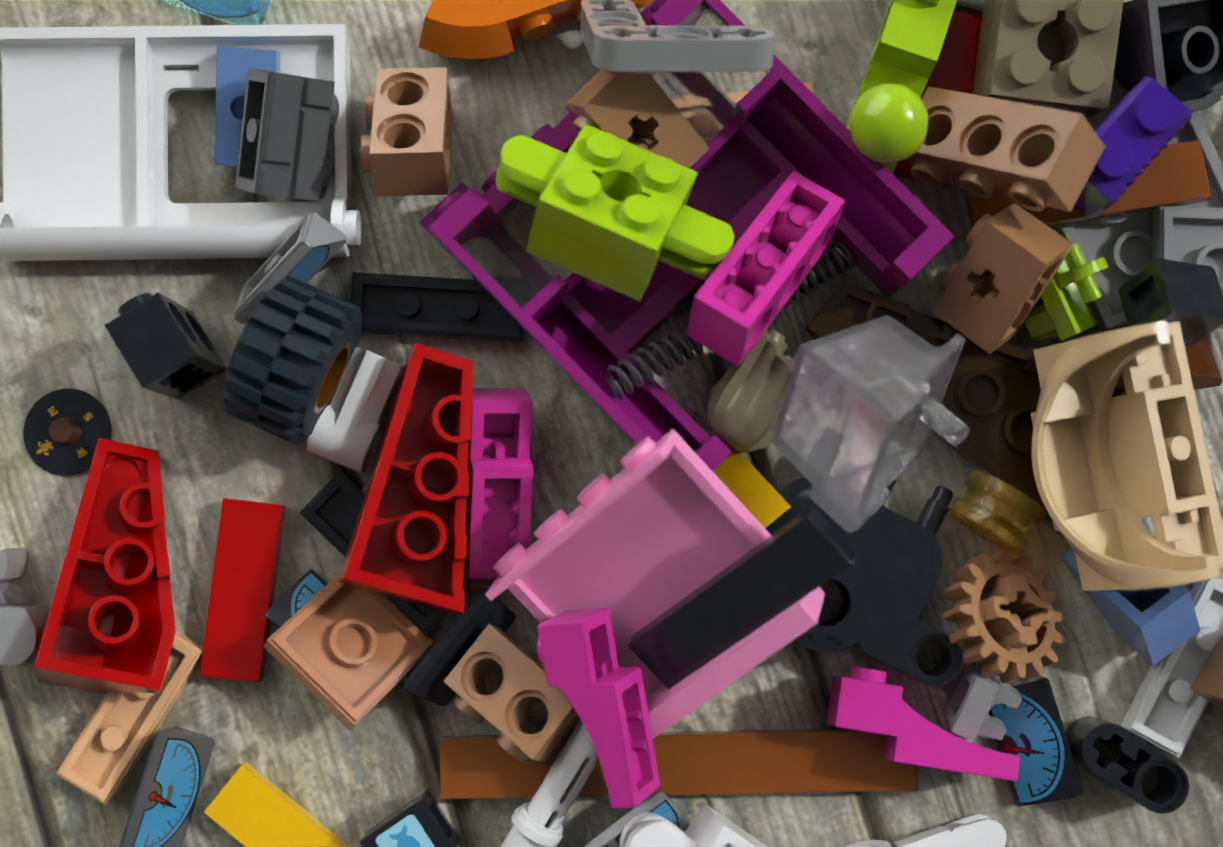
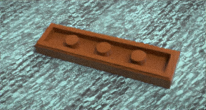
M1200 140L1167 145L1166 148L1159 152V156L1151 161V165L1143 170V174L1135 179V183L1127 188V192L1119 197V201L1095 218H1086L1074 206L1071 212L1047 206L1042 211H1033L1019 204L1017 205L1049 227L1151 211L1159 206L1176 207L1201 203L1212 196ZM964 190L971 229L986 213L994 216L1011 204L1016 203L1009 197L993 194L990 199H983Z

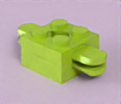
M586 123L567 153L525 135L510 138L503 144L495 177L496 186L499 191L537 207L526 252L640 301L660 261L702 280H708L733 246L734 233L728 223L686 206L698 172L680 165L669 158L657 155Z

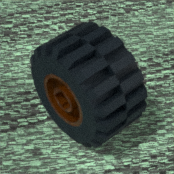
M287 277L278 282L254 309L233 351L224 385L226 413L293 444L302 443L313 433L321 414L331 404L352 354L359 345L361 337L360 308L293 277Z

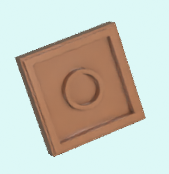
M340 572L271 635L263 647L351 732L426 656L435 642L428 635H425L385 595L339 583Z

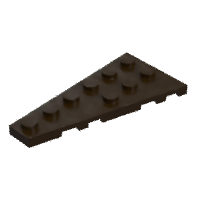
M843 282L804 330L1054 530L1052 518L1045 508L1037 489L1032 465L1033 424L1030 413L1036 412L1041 392L1034 353L1005 342L991 354H988L947 322L914 311L910 308L911 306ZM1126 389L1114 390L1112 397L1126 395ZM1055 531L1063 539H1065L1060 531Z

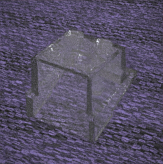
M886 315L799 345V349L793 358V369L787 389L778 408V418L771 442L813 485L809 497L849 534L858 530L887 501L890 494L887 487L922 453L931 428L953 446L960 444L967 437L970 431L969 426L941 404L966 340L957 333L947 344L934 347Z

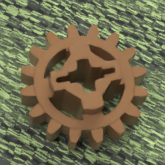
M1001 550L991 555L988 552L966 561L965 566L954 570L951 575L957 584L945 588L943 593L954 603V608L942 612L943 619L955 622L957 631L953 632L949 637L950 642L960 643L963 641L967 647L962 659L965 664L978 660L981 661V676L990 678L999 675L1002 684H1008L1017 680L1023 681L1043 674V667L1058 661V657L1052 648L1065 644L1066 639L1060 632L1055 630L1056 623L1066 620L1065 614L1054 611L1051 602L1055 601L1059 596L1057 591L1049 590L1045 592L1041 585L1044 581L1045 573L1039 570L1030 574L1027 572L1028 559L1025 556H1020L1011 560L1007 550Z

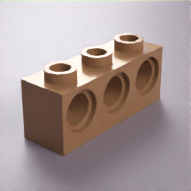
M928 86L921 99L928 112L927 137L920 149L906 160L912 166L910 169L911 174L919 181L939 188L944 183L960 186L968 193L983 199H990L993 194L1009 197L1022 207L1033 211H1042L1047 206L1071 212L1104 151L1105 145L1082 113Z

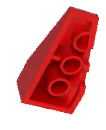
M99 438L34 664V670L38 682L99 693H161L176 629L172 603L159 451Z

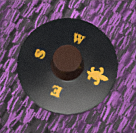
M59 389L44 395L32 406L24 424V442L29 455L41 468L58 475H75L89 470L98 439L111 440V421L105 407L97 398L78 389Z

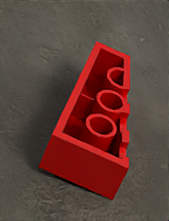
M418 343L414 344L404 366L338 581L339 583L451 615L464 613L465 590H463L464 560H466L467 534H465L466 502L469 496L470 474L468 473L469 440L471 439L474 361Z

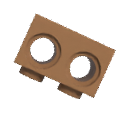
M448 68L377 69L375 93L365 95V120L367 129H371V135L361 136L360 142L362 169L364 172H373L377 196L449 195L453 106Z
M491 624L487 625L443 681L458 694L453 701L454 705L478 724H481L485 719L501 732V735L496 740L498 744L522 763H525L528 758L549 763L572 734L580 720L574 707L558 686L547 687L544 666L540 663L539 658L507 631ZM499 664L503 670L502 685L495 693L488 695L484 688L485 674L492 666ZM543 701L548 709V721L540 732L533 734L527 725V714L534 704Z

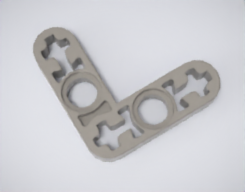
M631 0L581 1L580 33L590 60L597 68L618 72H757L768 70L773 66L775 33L771 30L753 26L646 25L637 7Z

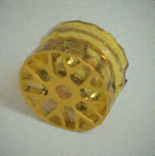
M972 471L964 483L968 490L963 498L954 499L948 509L949 515L965 528L993 545L1015 555H1021L1029 543L1025 537L1031 527H1039L1046 515L1045 510L1027 495L1000 479L981 471Z

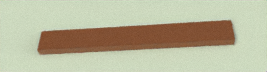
M854 729L662 732L653 739L660 787L653 793L657 790H662L666 795L918 791V765L894 762L883 758L885 734ZM500 735L441 736L440 799L533 798L568 739L549 763L532 760L531 758L522 763L498 744L496 740ZM599 760L577 797L609 796L607 783Z

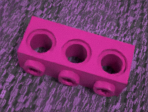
M792 171L694 296L687 336L739 367L832 243L846 200L799 173Z

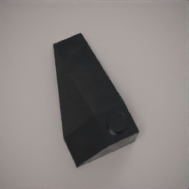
M1132 0L1124 2L1113 76L1128 93L1146 76L1154 78L1188 107L1191 112L1208 109L1221 100L1220 96L1223 95V0Z

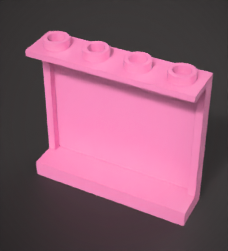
M674 429L656 443L649 436L640 441L621 460L620 463L625 469L611 480L604 473L594 479L576 498L581 505L569 515L562 509L553 513L535 531L534 535L538 540L530 547L525 549L520 543L513 546L494 565L493 569L499 575L485 593V596L492 601L504 590L508 589L540 623L566 610L609 607L619 667L641 666L653 739L816 625L825 593L818 587L670 689L628 647L632 636L771 536Z

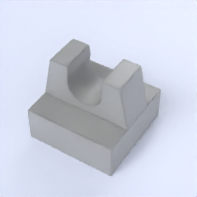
M972 662L965 664L943 709L951 732L975 741L976 736L1002 740L1007 729L1003 721L990 716L989 711L996 704H1006L1017 709L1022 697L1013 686L1002 684L999 677H982L980 663Z

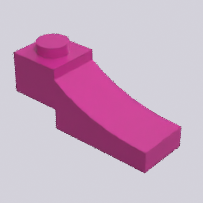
M473 388L471 439L469 440L468 450L469 496L467 497L466 573L468 580L496 579L499 574L493 567L505 553L518 543L525 549L529 547L533 465L530 461L533 402L525 388Z
M609 607L566 610L537 625L539 634L537 654L540 663L544 666L547 687L558 686L582 720L601 763L612 808H635L660 787L641 666L619 667Z
M851 666L849 678L832 677L826 724L885 734L883 758L894 762L1013 781L1018 780L1020 756L973 744L934 725L902 700L903 686L886 684L887 672Z

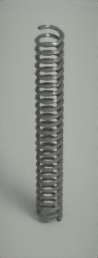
M832 241L826 249L828 256L823 253L819 261L808 273L813 284L808 276H806L802 281L804 289L799 285L790 298L797 301L799 300L800 293L808 295L809 288L817 290L819 283L826 285L828 278L836 279L837 272L843 275L846 272V267L854 269L856 262L851 250L839 241ZM835 246L841 247L846 252L851 264L834 249ZM833 255L838 259V261H839V263H840V265H841V269L838 267L837 263L835 262V259H834ZM824 260H825V261L827 262V264L829 265V267H830V269H831V271H832V274H831V273L829 272V270L827 269ZM815 266H816V267L819 269V271L821 272V275H822L823 279L819 276V274H818V272H817ZM790 299L785 304L786 306H789ZM689 321L687 327L679 326L677 333L671 331L668 333L667 338L659 337L657 344L651 342L648 344L647 349L640 348L637 355L629 354L627 361L620 359L617 366H608L606 372L607 381L617 399H623V391L616 380L613 381L612 370L617 372L619 381L627 393L633 394L634 390L630 379L622 370L623 364L627 367L633 383L637 387L643 388V379L632 364V359L637 361L640 372L645 380L653 382V373L648 364L642 359L643 353L647 355L654 373L660 377H663L664 374L662 365L668 371H673V361L677 365L683 366V355L685 358L693 360V350L697 354H703L702 344L687 336L688 343L681 335L682 331H685L687 334ZM672 337H676L680 350L671 341ZM663 342L667 344L670 356L667 353V351L662 347ZM652 348L657 349L660 361L652 353Z

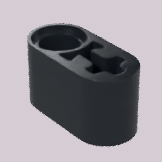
M1093 716L1079 718L1068 727L1066 735L1076 766L1126 799L1155 813L1173 812L1185 802L1189 793V780L1184 769L1177 762L1127 729ZM1097 738H1101L1100 741L1103 745L1122 755L1117 763L1099 756L1100 753L1093 748L1094 741ZM1156 766L1160 775L1158 786L1151 793L1144 795L1141 787L1143 775L1148 769Z

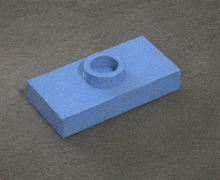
M217 46L214 165L237 167L248 68L280 73V51Z

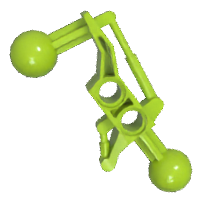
M890 0L871 59L854 105L850 110V117L846 127L850 131L852 141L857 149L871 160L881 162L892 174L897 162L905 160L917 152L927 137L928 112L921 100V96L938 61L957 0Z

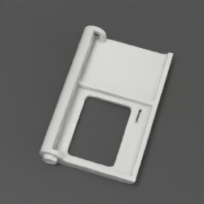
M345 24L0 28L3 203H0V261L269 258L305 217L313 212L324 218L347 237L345 244L332 257H349L352 245L361 244L362 222L360 211L352 210L350 46ZM217 46L280 51V73L335 82L333 94L338 98L339 116L335 126L329 129L326 153L331 158L332 173L327 184L326 195L322 200L316 202L173 203L170 200L168 194V97L175 91L216 90Z

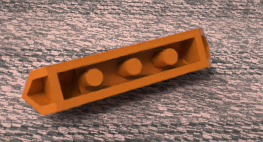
M433 0L425 15L418 47L438 55L459 59H487L515 53L512 43L513 39L522 37L524 40H535L550 34L557 24L575 18L581 22L582 0ZM654 0L631 1L634 2L637 9H640Z

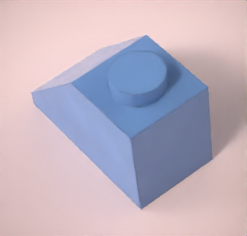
M1070 548L1061 555V558L1081 586L1075 552ZM1182 584L1142 590L1085 591L1113 630L1153 666L1201 631L1190 591Z

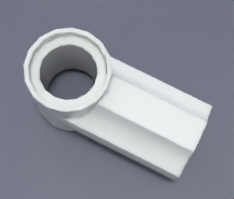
M356 347L331 404L323 411L313 433L308 437L307 451L358 473H364L380 443L383 433V425L380 423L404 367L383 356Z

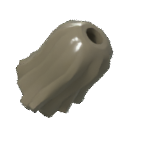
M772 330L769 333L765 331L738 367L733 364L725 375L712 387L706 400V422L709 429L739 451L750 453L768 447L781 434L801 403L815 395L814 375L822 367L811 357L801 364L798 361L794 362L791 356L783 355L788 345L784 342L785 337L776 330Z

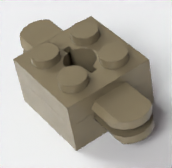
M984 0L972 94L1082 113L1085 119L1108 110L1124 0Z

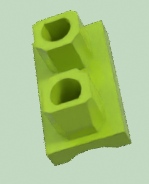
M1075 243L1041 295L1044 303L1033 308L1024 322L1034 341L1058 335L1062 341L1099 325L1089 302L1102 297L1093 275L1109 268L1105 257L1087 263L1079 244Z

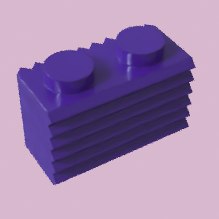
M1146 76L1094 130L1105 145V149L1074 207L1086 218H1095L1119 201V197L1127 192V188L1135 183V179L1143 174V170L1151 165V161L1159 156V152L1167 147V143L1176 137L1175 134L1184 128L1183 125L1192 119L1191 110L1154 78Z

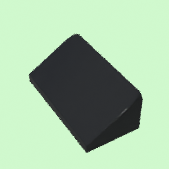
M486 589L477 591L465 605L464 613L457 615L404 682L406 684L405 688L411 693L439 706L449 704L457 693L443 682L488 624L507 631L515 621L516 614L497 598L490 601L485 596Z

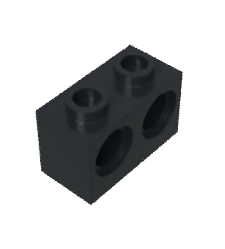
M158 292L154 295L150 293L140 294L126 301L118 309L120 316L104 325L143 389L179 400L227 370L226 365L194 313Z

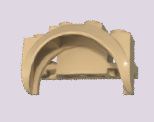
M1160 321L1033 350L1041 386L1036 412L1030 413L1033 424L1031 450L1034 477L1042 502L1052 518L1054 531H1060L1075 552L1082 591L1153 589L1220 577L1218 569L1223 568V526L1180 321L1172 323ZM1122 374L1126 395L1112 397L1115 386ZM1152 517L1156 537L1137 518Z

